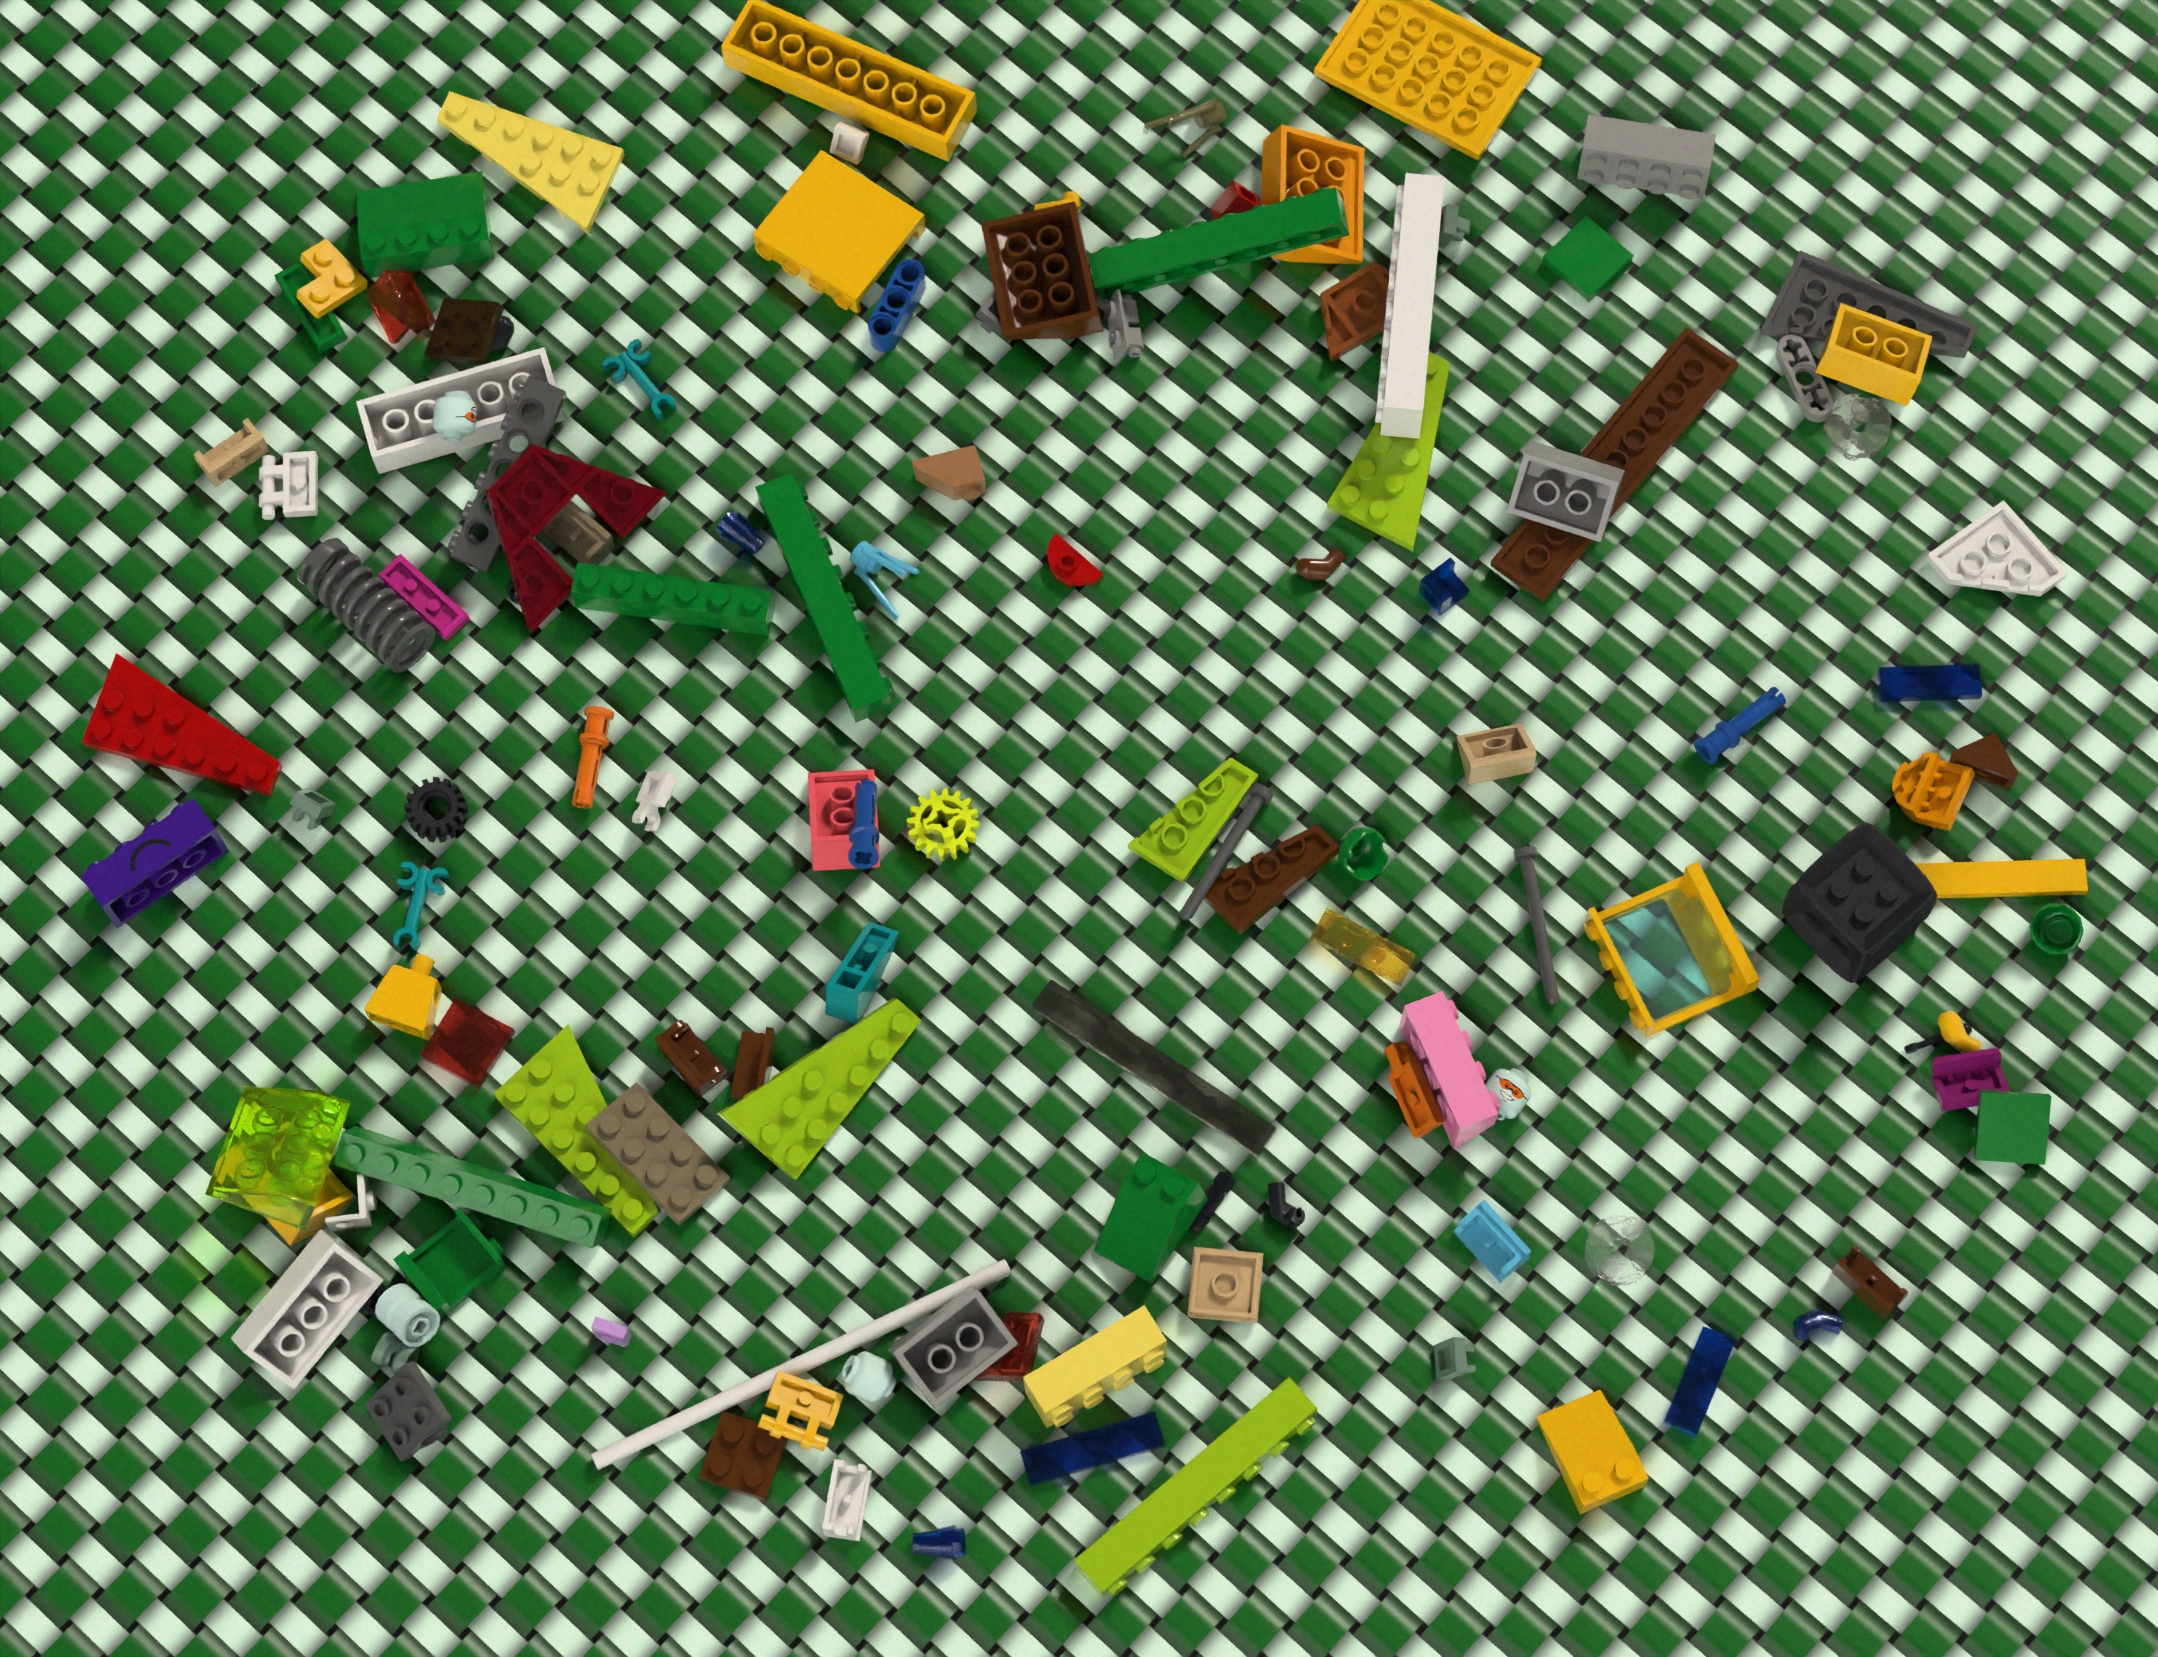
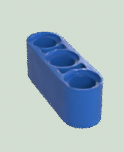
M907 259L899 263L869 319L870 343L879 352H889L897 346L925 292L924 267L917 260ZM908 277L917 278V280L913 282L905 281V279ZM894 303L903 304V306L900 308L890 307ZM883 329L890 331L886 335L877 334L878 331Z

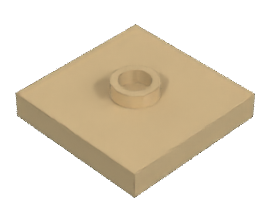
M1194 1247L1188 1317L1257 1324L1263 1253Z

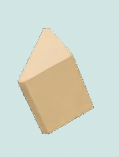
M1521 723L1456 736L1468 785L1531 773L1534 770L1537 756L1536 749Z

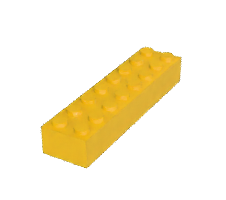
M761 0L747 1L721 45L725 66L949 162L977 112L975 92Z

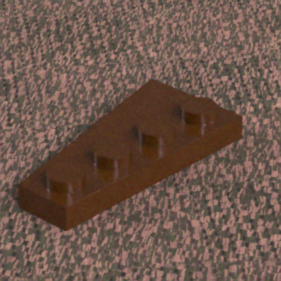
M1317 824L1279 843V847L1265 854L1261 852L1251 857V861L1235 869L1231 867L1221 872L1203 900L1240 936L1337 856L1339 845Z

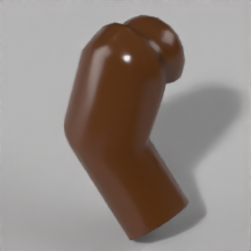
M1333 548L1324 559H1300L1296 564V571L1305 579L1324 581L1342 564L1345 556L1340 550Z

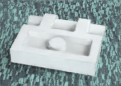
M316 451L283 453V465H275L274 456H263L262 467L259 468V480L262 481L259 507L262 508V518L265 520L274 519L275 508L278 506H283L285 518L318 516V455ZM278 479H283L282 492H275V482Z

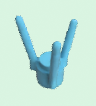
M862 541L855 547L850 556V562L856 566L853 573L865 582L894 619H898L899 614L868 576V573L875 574L882 566L902 577L906 576V571L917 575L919 570L885 553L880 548L873 547L868 542Z

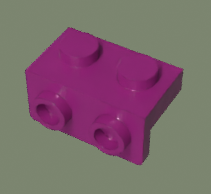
M1999 1048L1945 1055L1932 1059L1931 1084L1941 1111L1978 1106L1979 1090L2010 1091L2001 1069L2002 1054Z

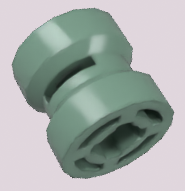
M387 1331L378 1341L371 1360L379 1366H389L395 1374L406 1363L414 1361L416 1363L420 1347H408L393 1332Z

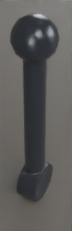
M1963 1023L1966 1033L1970 1035L1972 1027L1968 1023ZM1941 1034L1918 1043L1906 1045L1904 1050L1906 1054H1910L1921 1048L1944 1041V1038Z

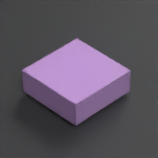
M598 1317L594 1318L591 1329L596 1338L628 1347L632 1337L628 1327Z

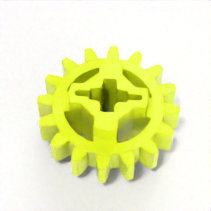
M943 788L942 795H937L933 789L930 790L929 799L920 795L918 797L920 807L911 806L910 813L913 817L907 818V826L911 828L908 831L909 839L916 840L915 849L920 851L926 848V857L929 859L934 853H938L940 861H944L945 854L949 853L954 860L957 859V851L959 849L968 853L969 847L967 842L976 843L977 835L974 832L980 830V822L975 820L979 817L978 810L970 809L972 807V800L967 798L961 801V791L958 790L953 796H950L947 788ZM930 810H932V812L930 813L929 817L926 818V819H923L924 816H925ZM945 821L948 827L942 828L939 822ZM964 830L963 833L957 839H955L958 831Z

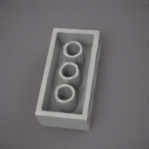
M1588 114L1577 179L1585 180L1591 184H1613L1622 189H1644L1653 194L1669 193L1680 195L1685 199H1703L1711 169L1716 134Z

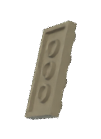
M637 1082L585 1125V1131L678 1226L684 1223L730 1182V1177Z

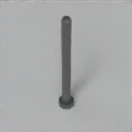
M1259 783L1252 785L1249 790L1250 800L1182 907L1180 917L1183 920L1188 921L1193 917L1262 804L1270 803L1273 793L1266 786Z
M1534 846L1521 847L1513 851L1514 859L1521 864L1546 1002L1553 1006L1559 1002V993L1534 865V859L1538 857L1537 848Z

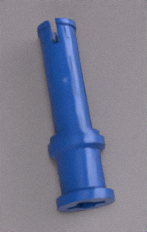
M1771 687L1769 691L1731 720L1717 723L1715 730L1704 738L1699 737L1694 741V747L1699 756L1706 763L1713 765L1718 761V756L1729 747L1735 748L1739 745L1742 735L1780 706H1783L1786 703L1784 695L1780 693L1776 696L1775 694L1779 692V689Z
M861 780L862 785L858 782L855 786V824L849 832L852 848L848 852V860L851 865L857 868L868 869L876 865L879 860L876 844L880 836L875 826L877 785L871 780Z

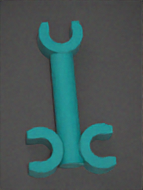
M635 339L629 343L627 351L620 353L618 357H608L603 361L602 366L605 372L613 367L619 368L612 375L615 384L622 382L628 372L652 402L651 407L656 419L662 420L663 415L659 407L666 404L675 411L677 409L675 399L669 394H661L639 367L647 365L652 358L649 351L642 355L635 354L637 350L642 348L641 341Z
M402 862L401 867L403 871L412 872L413 875L408 880L398 879L397 883L402 889L410 890L414 888L404 928L399 929L394 934L393 941L395 947L400 948L402 940L406 937H411V948L417 952L421 941L416 931L427 889L429 888L434 895H445L444 887L436 886L434 882L438 878L449 879L450 875L444 868H434L431 871L423 868L418 870L412 862Z

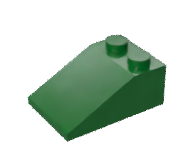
M1142 1152L1121 1185L1094 1251L1103 1258L1152 1284L1208 1198L1199 1182Z

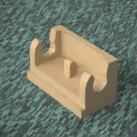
M248 418L242 421L244 428L204 455L200 451L193 454L196 462L215 487H218L270 452L263 436Z

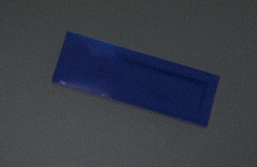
M1979 664L1879 667L1877 671L1880 702L1981 699L1982 697Z
M1703 1326L1663 1424L1691 1436H1697L1735 1344V1339Z

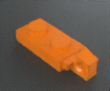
M1407 1042L1392 1043L1384 1049L1391 1065V1074L1387 1078L1413 1137H1424L1443 1124L1445 1120L1421 1065Z

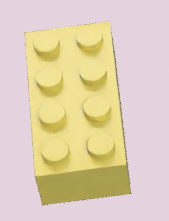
M1144 1305L1024 1376L1025 1393L1046 1428L1053 1424L1056 1427H1060L1074 1418L1073 1413L1085 1406L1086 1409H1090L1104 1400L1103 1395L1115 1388L1116 1391H1120L1134 1382L1133 1377L1145 1370L1146 1373H1151L1164 1364L1163 1359L1167 1357V1340Z

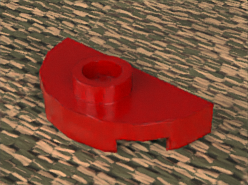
M1057 533L1054 534L1048 545L1047 559L1049 569L1058 581L1072 587L1073 585L1092 586L1103 579L1102 572Z

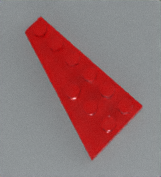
M116 653L82 739L85 747L266 796H272L282 770V765L278 760Z

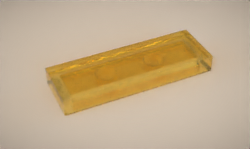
M1328 908L1311 935V940L1400 987L1417 957V954Z

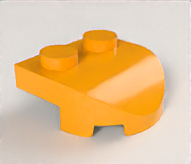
M1922 753L1921 758L1909 764L1904 762L1898 768L1893 778L1892 790L1898 805L1909 819L1919 824L1950 831L1975 776V772L1972 767L1941 760L1938 753Z

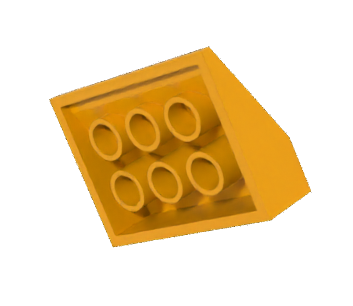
M1282 124L1263 140L1261 205L1279 203L1291 196L1301 197L1312 194L1320 188L1336 187L1344 201L1350 234L1345 237L1270 257L1286 262L1361 264L1363 262L1364 148Z

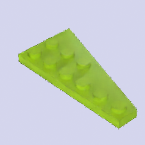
M892 998L860 1019L857 1024L845 1032H840L831 1038V1041L819 1049L811 1051L773 1076L770 1081L758 1089L750 1091L741 1100L730 1107H726L717 1114L791 1179L796 1180L922 1020L901 1001Z
M567 1025L496 1090L493 1096L601 1205L612 1208L611 1215L635 1238L659 1215V1212L652 1198L585 1131V1125L607 1107V1104L569 1025Z

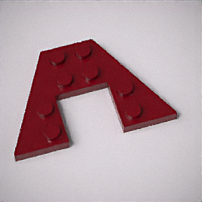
M530 444L485 490L527 629L534 631L571 593L573 579L534 537L576 494L618 539H623L667 493L664 490L636 482V480L619 476L608 470L588 465L563 454Z

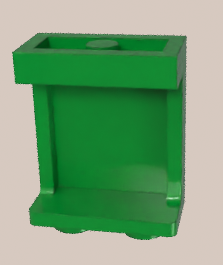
M460 1207L454 1211L456 1217L413 1252L407 1255L403 1251L393 1259L426 1302L439 1313L440 1319L506 1267L501 1258L505 1254L503 1248L493 1237L487 1241L480 1232L484 1226L472 1211L466 1215Z

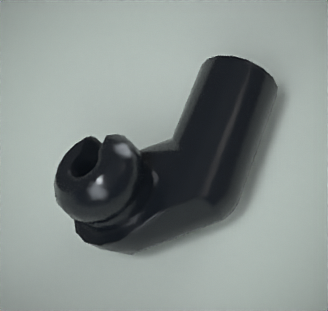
M501 316L489 354L508 347L514 333V324L507 316Z

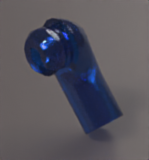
M1811 1310L1796 1317L1793 1321L1792 1335L1801 1341L1808 1340L1810 1333L1818 1329L1839 1335L1844 1318L1820 1310Z

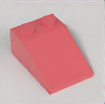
M874 769L808 773L813 871L857 868L851 865L848 860V852L852 848L849 832L855 824V786L858 782L862 785L861 780L875 782ZM876 802V819H875V826H876V828L878 829L877 802ZM879 841L876 844V849L879 852V860L877 864L871 868L880 867Z

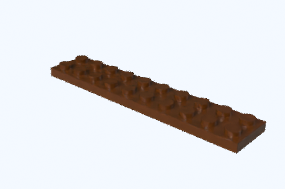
M1687 327L1579 455L1625 470L1607 526L1738 369L1739 363ZM1525 519L1491 560L1490 566L1544 603L1595 540Z

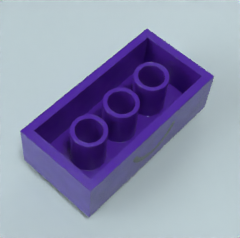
M193 798L189 802H182L175 806L170 815L161 821H156L146 826L142 834L132 841L121 843L116 847L114 853L103 861L98 860L92 863L80 877L114 925L119 928L225 855L229 850L216 828Z

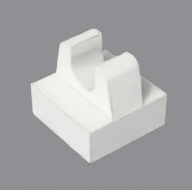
M840 121L835 126L829 152L858 165L863 160L870 133L855 128L852 124Z

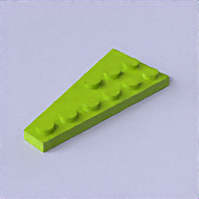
M1431 352L1428 353L1424 407L1419 439L1380 435L1381 423H1376L1327 502V508L1412 552L1414 550L1450 369L1449 361Z

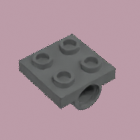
M415 1361L406 1363L364 1404L400 1461L410 1459L417 1451L435 1443L448 1431L445 1424L451 1419L448 1411Z

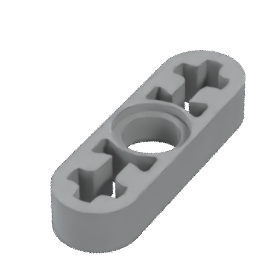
M1795 334L1786 335L1780 339L1777 346L1776 358L1805 418L1811 422H1823L1831 414L1833 398L1822 375L1815 373L1817 365L1805 340ZM1787 346H1790L1792 350L1798 349L1796 354L1798 363L1793 366L1795 359L1792 353H1785ZM1799 372H1808L1812 375L1814 381L1809 385H1802L1796 380L1795 375ZM1814 391V398L1818 404H1824L1822 411H1819L1817 407L1811 408L1813 403V397L1811 393H1813Z

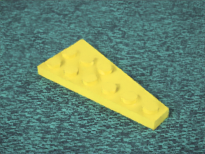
M450 91L437 116L441 126L464 143L472 145L482 153L484 158L491 163H496L504 169L507 175L541 200L544 199L554 206L558 213L566 219L567 217L579 225L581 230L589 234L625 156L624 149Z

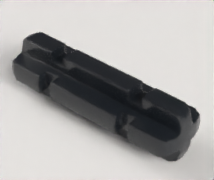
M1224 1171L1218 1172L1213 1179V1185H1209L1205 1190L1208 1200L1189 1227V1230L1197 1234L1200 1233L1206 1224L1205 1219H1210L1225 1198L1224 1193H1228L1234 1185L1235 1179Z

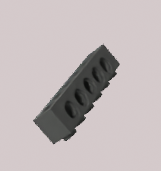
M530 375L526 383L520 381L513 397L518 402L513 413L507 411L500 429L504 430V434L500 443L497 441L493 442L487 459L492 460L487 472L481 471L476 480L474 489L479 491L474 502L468 500L462 512L461 519L465 520L461 532L455 530L449 542L448 549L452 550L450 554L452 559L489 574L501 547V542L492 512L485 510L483 506L487 498L485 490L497 479L498 469L502 466H509L523 452H515L510 448L512 438L523 436L528 440L527 447L530 444H535L544 448L567 396L566 391ZM536 406L541 410V416L537 421L528 422L523 418V412L527 407ZM483 525L488 528L489 534L484 541L475 542L471 539L470 533L475 526Z

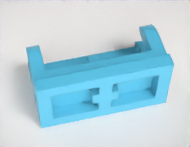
M1485 1200L1468 1213L1454 1230V1234L1500 1284L1529 1260L1531 1250Z

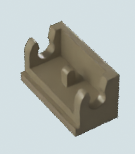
M572 500L543 528L547 536L580 563L599 565L615 549L612 535Z

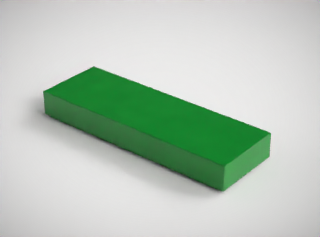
M301 261L274 275L319 354L348 340L333 311L316 319L296 298L297 290L314 280Z

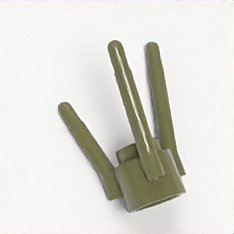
M1213 98L1194 108L1145 123L1144 127L1150 129L1194 117L1201 129L1206 127L1208 130L1182 153V157L1187 158L1208 138L1222 130L1219 123L1226 120V113L1221 102L1217 98Z

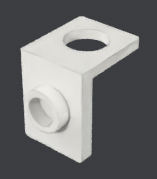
M357 1174L359 1214L326 1217L325 1223L331 1231L373 1227L372 1210H377L376 1193L374 1189L370 1190V1181L364 1174Z

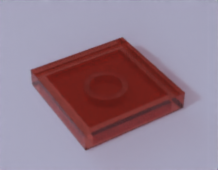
M455 998L420 1056L429 1063L480 1089L515 1031L506 1024Z

